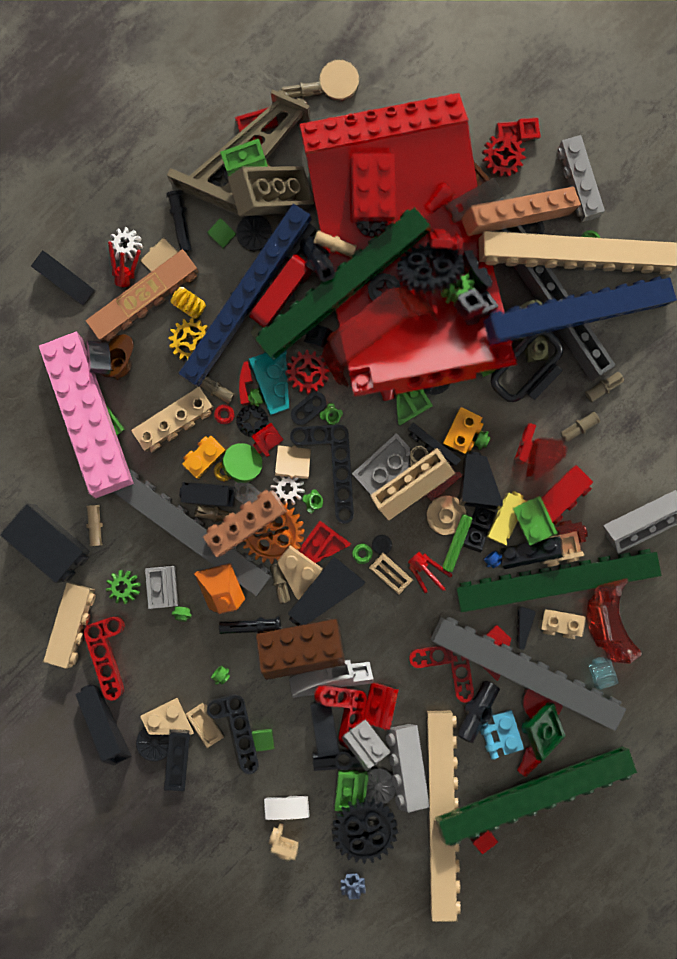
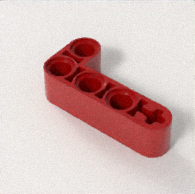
M297 254L291 257L254 307L249 318L263 328L270 326L298 286L304 284L311 275L312 270L305 265L304 259Z
M118 616L89 624L84 630V637L102 693L107 700L111 701L118 699L124 693V685L108 638L124 630L125 622ZM112 620L119 624L117 631H113L110 628ZM92 627H97L99 630L97 638L91 635ZM98 646H102L105 649L104 657L97 654ZM104 666H109L112 669L110 676H106L103 673ZM112 678L115 679L112 682L106 683V681H109ZM113 687L117 688L118 691L110 693L109 689Z

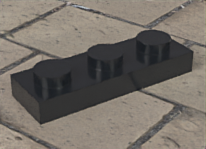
M415 423L410 425L407 430L410 432L409 437L416 442L422 441L426 445L424 448L431 453L438 448L450 466L453 465L455 467L461 459Z
M560 536L543 539L530 546L528 543L501 548L502 566L504 569L564 557Z
M169 729L164 790L185 791L190 730Z

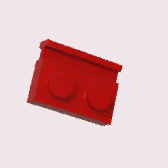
M434 229V232L428 234V241L431 247L453 248V245H457L458 248H462L463 240L458 233H455V236H451L444 229Z
M371 683L363 721L366 719L370 725L390 730L399 690L379 683Z

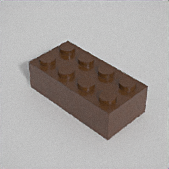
M337 619L256 634L261 673L265 680L346 665L340 626Z

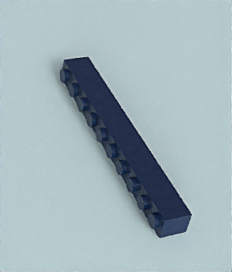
M294 203L292 204L178 374L198 387L201 385L312 221L310 214Z
M659 276L650 279V282L646 283L644 280L634 282L632 286L622 284L616 286L613 290H610V287L603 288L595 294L592 291H588L576 298L574 295H569L562 298V301L551 299L545 301L543 305L532 303L524 309H520V306L509 309L505 313H502L501 310L490 313V317L484 320L483 323L489 344L492 345L668 306L677 301L671 278L662 279Z

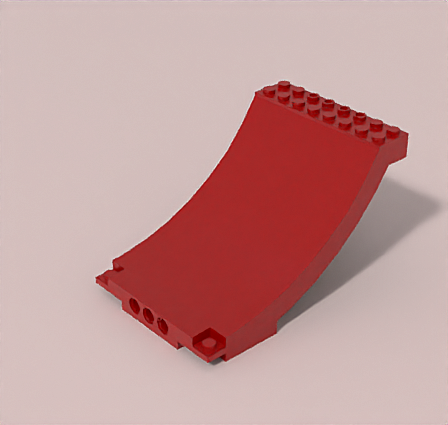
M460 93L300 124L320 232L332 237L338 236L340 240L356 245L355 252L361 248L363 250L369 245L368 242L374 236L362 234L357 228L356 222H352L351 157L353 154H394L396 217L393 221H388V225L392 222L395 224L401 219L400 216L408 209L412 210L415 207L430 224L431 232H434V229H444L451 236H455V233H458L463 240L462 248L453 245V250L458 249L459 254L462 255L465 251L473 250L474 257L478 259V269L486 267L487 273L491 276L492 287L488 292L499 305L497 311L501 310L504 313L493 265H487L486 262H479V237L483 233L468 236L461 219L472 206L481 205L468 117ZM446 182L456 193L453 196L454 199L433 213L426 206V203L439 184L442 185ZM369 221V228H371L373 223H380L381 221ZM428 234L413 247L418 249L419 244L423 247L426 246L427 242H429ZM323 246V248L330 252L329 260L333 264L335 272L341 263L352 259L336 251L333 253L329 248ZM400 257L380 274H390L399 281L397 262H400ZM384 282L383 288L379 289L383 297H385L387 292H390ZM399 282L401 293L398 300L392 305L382 306L375 304L369 297L368 283L336 309L341 341L354 397L394 389L395 394L476 379L477 372L517 364L512 348V340L489 344L483 323L484 320L490 317L489 314L480 318L479 323L467 325L455 309L454 302L451 301L447 304V297L442 298L441 292L435 290L434 294L431 291H427L423 295V290L415 293V288L409 291L408 286L403 287L402 282Z

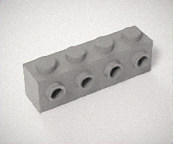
M579 135L562 140L557 152L559 159L563 162V172L565 178L568 179L569 187L575 188L581 203L575 210L576 214L580 217L581 223L599 218L605 210L582 136Z
M674 490L603 525L608 541L618 554L677 525V491Z
M412 724L391 727L390 730H387L386 741L390 749L389 762L393 769L392 782L396 789V805L399 810L404 812L428 808L430 806L418 727Z

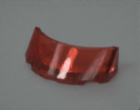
M628 578L601 584L594 590L592 599L589 600L587 606V620L590 633L596 645L605 650L608 654L607 658L614 663L631 664L642 655V652L628 636L620 615V598L625 585L628 583Z

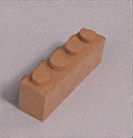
M265 490L257 495L258 500L253 503L250 501L240 507V512L235 515L234 513L227 515L223 518L224 523L219 526L215 524L206 530L207 534L203 538L216 557H221L287 512L274 491L268 492Z

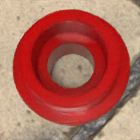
M220 405L216 408L214 417L220 424H229L234 419V410L229 405ZM223 411L228 412L227 418L221 417Z

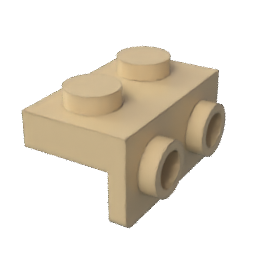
M577 531L548 537H561L564 557L541 563L551 567L559 565L561 560L567 559V563L578 561L579 556H584L580 548Z
M546 609L544 610L543 621L539 620L538 628L543 630V634L555 636V632L563 633L565 638L575 639V636L582 637L585 617Z
M279 823L278 828H273L270 837L271 852L277 853L278 857L284 860H290V858L295 860L299 842L282 837L283 824Z

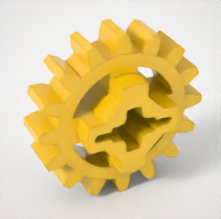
M191 318L190 322L187 323L183 319L182 325L176 323L177 329L170 330L174 336L168 338L170 341H173L169 346L171 349L176 348L173 352L175 356L180 353V360H183L185 357L188 360L205 335L208 326L204 325L201 327V320L195 323L194 319ZM191 327L197 328L201 332L195 333L191 330ZM184 331L182 337L178 339L179 334ZM189 336L193 337V344L186 342L189 340ZM186 347L190 350L191 353H186L182 351L180 348Z

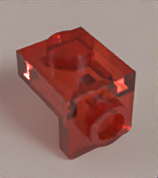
M571 520L559 522L560 526L555 527L556 535L577 531L579 543L586 542L585 537H588L587 528L585 525H582V522L572 523Z

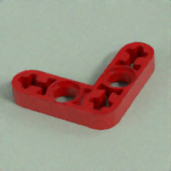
M443 646L416 649L410 653L409 661L415 668L451 664L456 697L461 702L472 700L474 689L469 659L460 655L461 661L466 660V664L458 663L454 665V661L458 662L457 656L453 655V651ZM435 650L443 651L444 658L441 661L433 659L432 656ZM429 651L431 663H427V659L421 660V664L413 661L416 653H419L420 656H427L425 652ZM459 667H464L467 670V675L464 678L456 676V670ZM469 680V684L465 683V688L470 693L467 694V698H463L462 695H459V692L462 691V685H457V682Z
M321 685L315 690V701L325 706L344 708L338 741L341 746L349 749L342 737L350 731L349 727L353 729L363 722L367 696L363 691L353 688ZM343 692V700L338 702V695ZM323 694H330V698L323 697ZM355 714V721L350 724V717Z

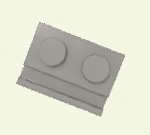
M175 566L145 568L148 609L179 606Z
M366 719L342 737L366 771L390 753Z

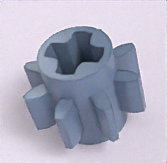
M357 873L346 874L345 880H341L342 895H347L349 900L360 899L361 893L366 892L364 878L360 879Z

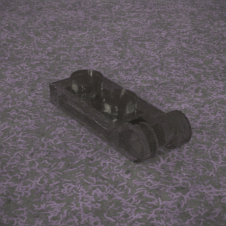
M494 177L444 206L446 210L450 211L451 219L455 223L461 220V217L472 206L492 203L504 196ZM461 203L464 211L459 213L456 205Z

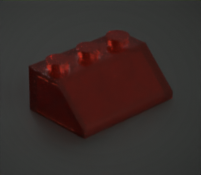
M539 437L532 441L525 482L538 480L559 464L562 458H565L567 447L564 446V440Z

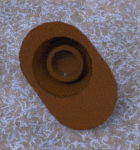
M121 334L110 341L111 372L110 374L100 373V375L120 380L121 377L130 372L132 368L130 356L134 348L133 340L130 336Z

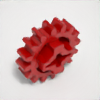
M508 132L503 137L501 133H498L496 138L494 136L489 138L491 143L486 142L484 146L487 149L482 151V154L486 155L482 162L488 163L485 169L491 168L492 175L498 172V177H502L504 173L506 177L511 176V172L517 173L516 167L521 168L523 164L520 161L526 159V156L521 155L525 151V148H520L522 141L516 142V135L509 138ZM501 142L499 149H493L496 143ZM502 151H504V155L508 156L503 159V155H500ZM509 161H515L511 167L506 168Z
M305 350L304 355L299 351L297 352V358L294 356L290 358L293 363H287L286 367L290 370H287L285 375H290L287 382L294 383L292 389L299 387V393L304 389L309 394L311 389L317 392V386L320 388L324 387L322 381L328 380L325 374H328L330 370L324 368L328 362L321 361L322 355L316 357V351L310 355L309 351ZM303 360L302 366L295 368V365ZM305 368H308V371L311 372L309 376L304 372ZM320 376L319 380L312 384V379ZM297 378H300L303 383L299 382Z

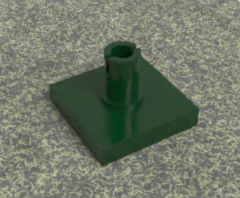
M547 702L530 721H525L522 725V732L528 735L536 760L544 761L566 736L554 703Z

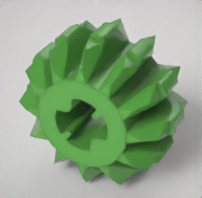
M461 274V280H456V285L450 284V289L442 288L441 297H447V304L453 301L455 307V302L459 295L475 289L473 287L474 280H469V274L464 277Z
M119 570L118 576L115 573L111 574L114 581H106L107 584L112 585L106 588V592H113L109 595L110 599L117 596L115 600L117 604L121 602V599L124 604H128V598L131 601L135 600L132 593L140 594V591L136 590L135 587L141 586V583L133 582L138 577L134 575L130 578L131 571H127L124 576L123 570ZM122 581L128 586L127 589H124V593L122 592L123 590L119 589Z

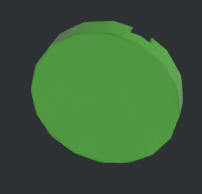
M238 443L226 450L222 458V467L225 474L233 478L234 481L247 483L253 481L259 475L262 469V458L254 447Z

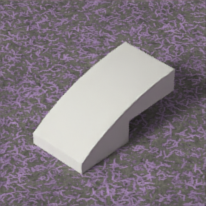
M308 796L268 797L264 799L266 820L309 817Z

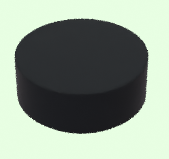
M378 535L372 541V548L379 555L382 553L387 554L392 548V541L386 535Z

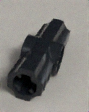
M309 236L302 239L300 246L302 248L301 251L307 258L305 265L315 271L320 280L326 282L329 279H333L336 272L329 260L330 252L319 244L313 243L314 237Z
M488 681L483 682L475 699L470 700L465 707L466 717L456 734L458 737L469 743L474 742L482 724H486L491 719V707L500 691L498 686Z
M340 749L339 754L318 757V752L313 753L314 771L347 770L349 768L363 767L351 750ZM347 755L350 760L347 764H341L338 761L339 756Z

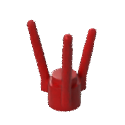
M109 241L108 247L114 284L119 287H127L130 285V280L134 278L141 250H137L130 270L124 266L123 252L120 253V266L116 267L112 242Z
M419 551L408 563L411 565L409 569L413 572L424 593L428 592L417 570L419 572L423 570L442 591H445V587L428 570L427 566L431 564L448 577H452V574L445 571L442 566L434 562L426 554L422 555Z

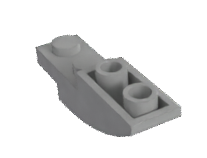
M346 660V665L297 674L289 678L292 698L314 695L315 690L321 685L348 687L373 683V675L370 662L351 664L350 660Z

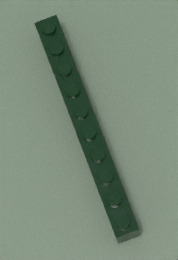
M415 207L412 210L408 209L400 216L401 219L395 224L394 222L390 223L384 229L385 232L379 237L378 235L374 236L368 242L369 245L363 250L362 248L357 250L350 261L341 263L337 267L333 279H329L326 282L321 280V284L316 289L311 288L305 294V298L300 302H294L289 307L290 310L284 315H278L273 320L274 323L268 328L264 327L258 332V336L255 339L273 361L368 284L375 276L402 256L405 251H408L431 232L430 224Z
M650 549L638 550V554L632 556L630 552L618 554L619 558L611 559L610 556L598 558L599 562L591 563L589 559L578 561L579 565L571 566V563L559 565V569L551 570V567L539 568V572L531 574V570L519 572V576L516 577L506 574L499 576V580L494 581L491 580V577L479 579L478 584H471V581L459 583L460 587L455 588L459 612L659 577L662 575L657 552H651Z
M622 746L434 818L442 841L446 845L455 846L461 843L462 839L467 837L472 839L480 836V832L497 830L501 824L515 823L519 820L518 818L525 815L526 817L534 816L538 813V810L543 808L546 810L552 809L557 806V803L573 801L576 799L575 796L580 794L588 795L593 793L596 788L610 787L614 781L628 780L637 771L630 750Z

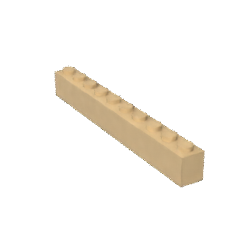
M484 231L479 237V262H486L487 265L506 263L507 266L525 264L526 267L545 265L546 268L563 266L565 269L582 267L584 270L600 268L603 271L618 269L622 270V272L636 270L641 271V273H652L655 271L660 272V274H670L677 268V243Z
M451 710L427 711L428 800L430 806V904L432 921H457V914H460V901H456V893H460V881H456V873L460 872L459 860H456L455 853L459 852V844L449 846L442 841L434 818L458 809V798H454V790H458V779L454 777V769H457V757L453 756V749H457V737L453 736V728L457 727L456 716H453Z

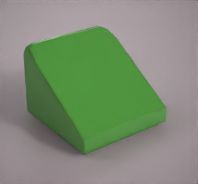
M221 218L207 232L208 236L223 249L236 235Z
M272 729L252 731L256 751L275 749Z

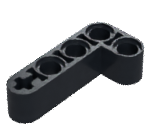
M230 694L207 701L204 711L209 717L213 719L227 717L239 769L246 774L255 773L258 770L259 762L243 698ZM237 698L239 706L236 709H231L230 701ZM217 703L219 705V712L212 715L210 713V706ZM242 718L244 721L243 727L235 729V721ZM246 738L248 746L245 749H240V740ZM241 754H247L248 760L252 762L249 765L250 768L244 766V764L247 763L246 757Z

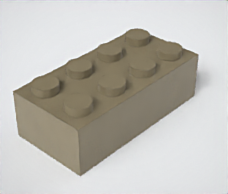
M303 166L242 167L228 177L239 216L286 214L293 203L302 210H306L315 204Z

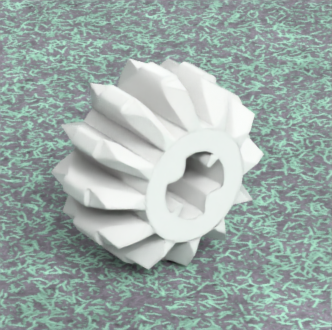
M125 227L122 233L120 229H117V236L111 234V238L114 240L111 242L115 259L119 260L120 253L123 252L124 262L127 261V257L133 261L134 257L132 255H136L137 249L143 248V245L139 243L142 239L140 236H136L135 230L129 233V229ZM124 242H127V243H128V244H127L128 247L124 249V247H123L124 244H123V243H124Z
M280 476L282 480L279 481L275 477L273 480L278 483V486L271 485V489H277L275 493L280 495V501L284 498L285 504L290 499L292 505H295L294 497L298 500L302 499L297 493H305L304 489H298L299 486L304 485L303 481L295 483L299 478H293L292 480L290 477L285 479L284 476ZM287 484H291L290 487H293V491H289L288 495L284 494L285 491H282V488L286 487Z

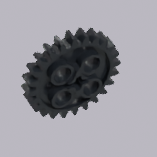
M429 242L424 247L419 244L418 249L411 247L412 252L405 251V256H401L400 262H397L399 282H402L403 287L408 286L409 291L414 288L415 293L423 290V295L427 291H431L434 294L435 290L442 293V288L444 287L450 289V284L456 285V280H461V274H464V259H462V254H459L458 249L431 247Z
M366 797L363 803H360L357 798L355 805L349 801V808L347 809L342 806L343 814L336 813L338 820H333V826L335 827L331 828L332 834H334L332 838L333 842H336V849H340L341 855L347 853V860L354 857L355 863L359 859H362L363 864L366 863L367 859L374 863V857L381 860V853L388 855L387 848L393 849L392 842L397 841L395 834H398V829L396 827L397 821L394 820V813H389L390 809L388 806L383 808L382 801L376 805L374 798L370 803H368ZM370 817H377L374 821H368ZM350 822H357L355 826L348 825ZM376 835L382 836L378 840L373 839V837ZM357 840L362 841V842H361L360 844H358V845L353 844L354 841H357Z

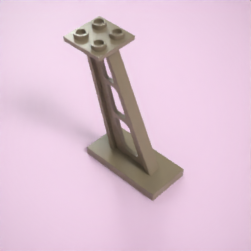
M272 89V105L190 176L170 168L167 177L171 185L239 215L230 183L228 182L225 186L218 187L208 182V179L224 165L220 152L247 143L255 136L265 138L261 147L267 159L300 119L307 122L310 121V106L303 99H293L282 90L277 92ZM285 112L288 114L271 134L261 131L279 113Z

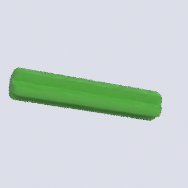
M463 514L461 516L443 564L445 571L452 572L472 522V517Z

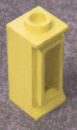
M515 491L512 494L506 493L502 501L503 505L493 520L487 538L502 545H507L506 539L510 538L518 521L512 508L527 502L523 499V495Z

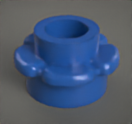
M495 550L484 558L487 564L486 567L491 566L495 568L502 563V554Z

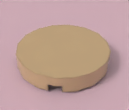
M344 60L329 62L320 74L321 89L325 95L335 101L351 98L359 86V75L356 68Z
M440 496L434 499L426 512L430 528L441 535L455 534L461 516L466 514L465 507L459 505L460 500L453 496Z

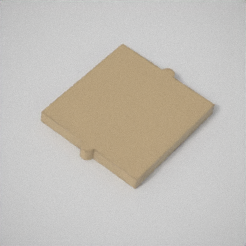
M162 238L154 247L150 248V251L140 261L152 272L178 253V251Z
M278 445L275 476L290 477V479H308L311 449Z

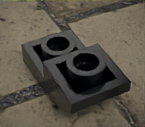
M473 250L465 251L462 255V259H464V274H469V280H474L473 287L480 294L488 291L492 287V279L487 273L486 267L478 269V259L474 257Z
M87 341L89 373L110 374L111 359L108 342Z
M475 507L463 547L481 553L495 512Z

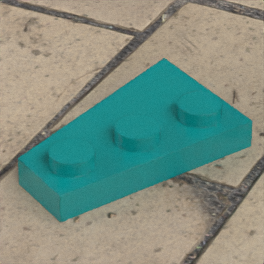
M286 351L274 361L267 353L249 358V364L269 415L271 416L289 409L287 375H285L287 371Z

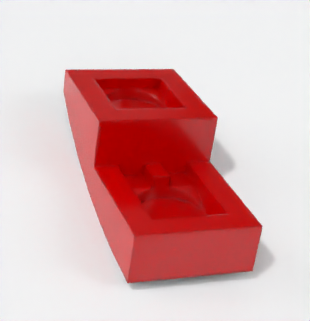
M538 118L519 119L517 122L496 124L497 134L501 133L503 137L508 132L509 138L516 135V142H525L541 137Z
M248 361L243 363L239 380V394L242 406L250 405L246 385L254 383Z

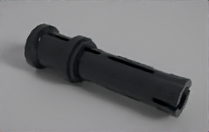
M174 190L167 192L166 197L169 198L171 207L169 213L174 219L179 251L183 249L185 252H190L192 248L185 216L187 207L184 206L183 201L184 191Z
M280 616L273 619L259 617L257 620L219 622L220 635L254 632L259 634L281 629Z

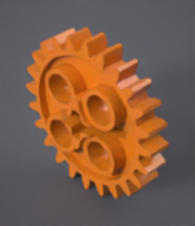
M288 503L284 504L287 512L280 516L283 520L282 523H277L274 520L244 540L246 543L243 549L250 548L248 555L255 553V560L261 556L263 563L270 559V563L273 564L274 560L277 559L278 561L290 545L295 549H300L301 545L298 542L303 541L304 537L300 535L305 530L299 527L303 525V521H297L300 514L293 515L295 508L293 507L288 510ZM270 528L271 531H275V533L272 534V532H267V531H268V529ZM285 535L289 541L284 542L280 540L279 536ZM260 540L268 541L269 546H263Z

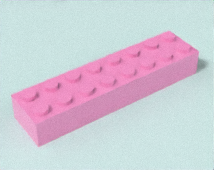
M76 331L40 345L39 349L90 495L98 498L134 484L95 373H89V360L87 359V350L82 337Z

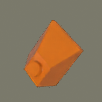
M231 563L194 573L209 610L218 614L237 610L244 602L245 597Z

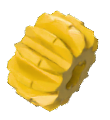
M179 287L170 300L174 306L193 319H197L203 313L206 306L203 300L184 287Z

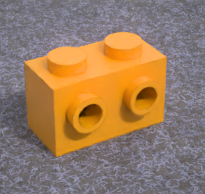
M460 407L442 445L462 455L466 451L470 453L475 443L472 439L475 433L479 434L483 427V423H481L483 417Z
M205 436L198 443L199 448L195 452L191 450L183 458L185 461L182 464L197 479H200L226 452L221 444L212 436L209 438Z

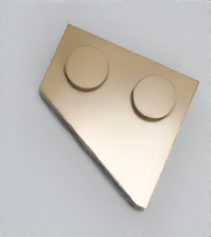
M291 545L277 562L298 600L322 572L320 566Z
M178 698L140 716L149 735H169V729L190 730V735L194 734Z

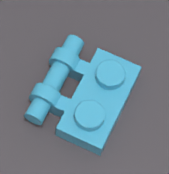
M511 709L492 715L494 723L488 724L487 722L482 724L480 733L484 735L485 748L489 752L491 759L499 757L497 753L499 748H502L504 755L524 749ZM495 730L499 737V741L494 742L491 734Z

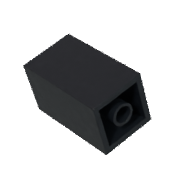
M26 503L0 534L1 537L55 583L70 581L76 574L74 570L79 565H84L89 559L87 555L90 553V550L35 504Z

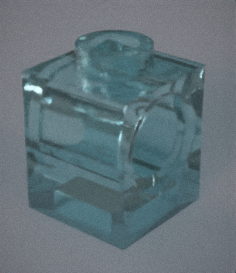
M604 656L593 659V663L588 664L597 689L601 690L619 683L610 659H604Z

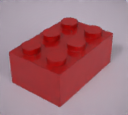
M394 154L352 155V222L393 221L395 219Z

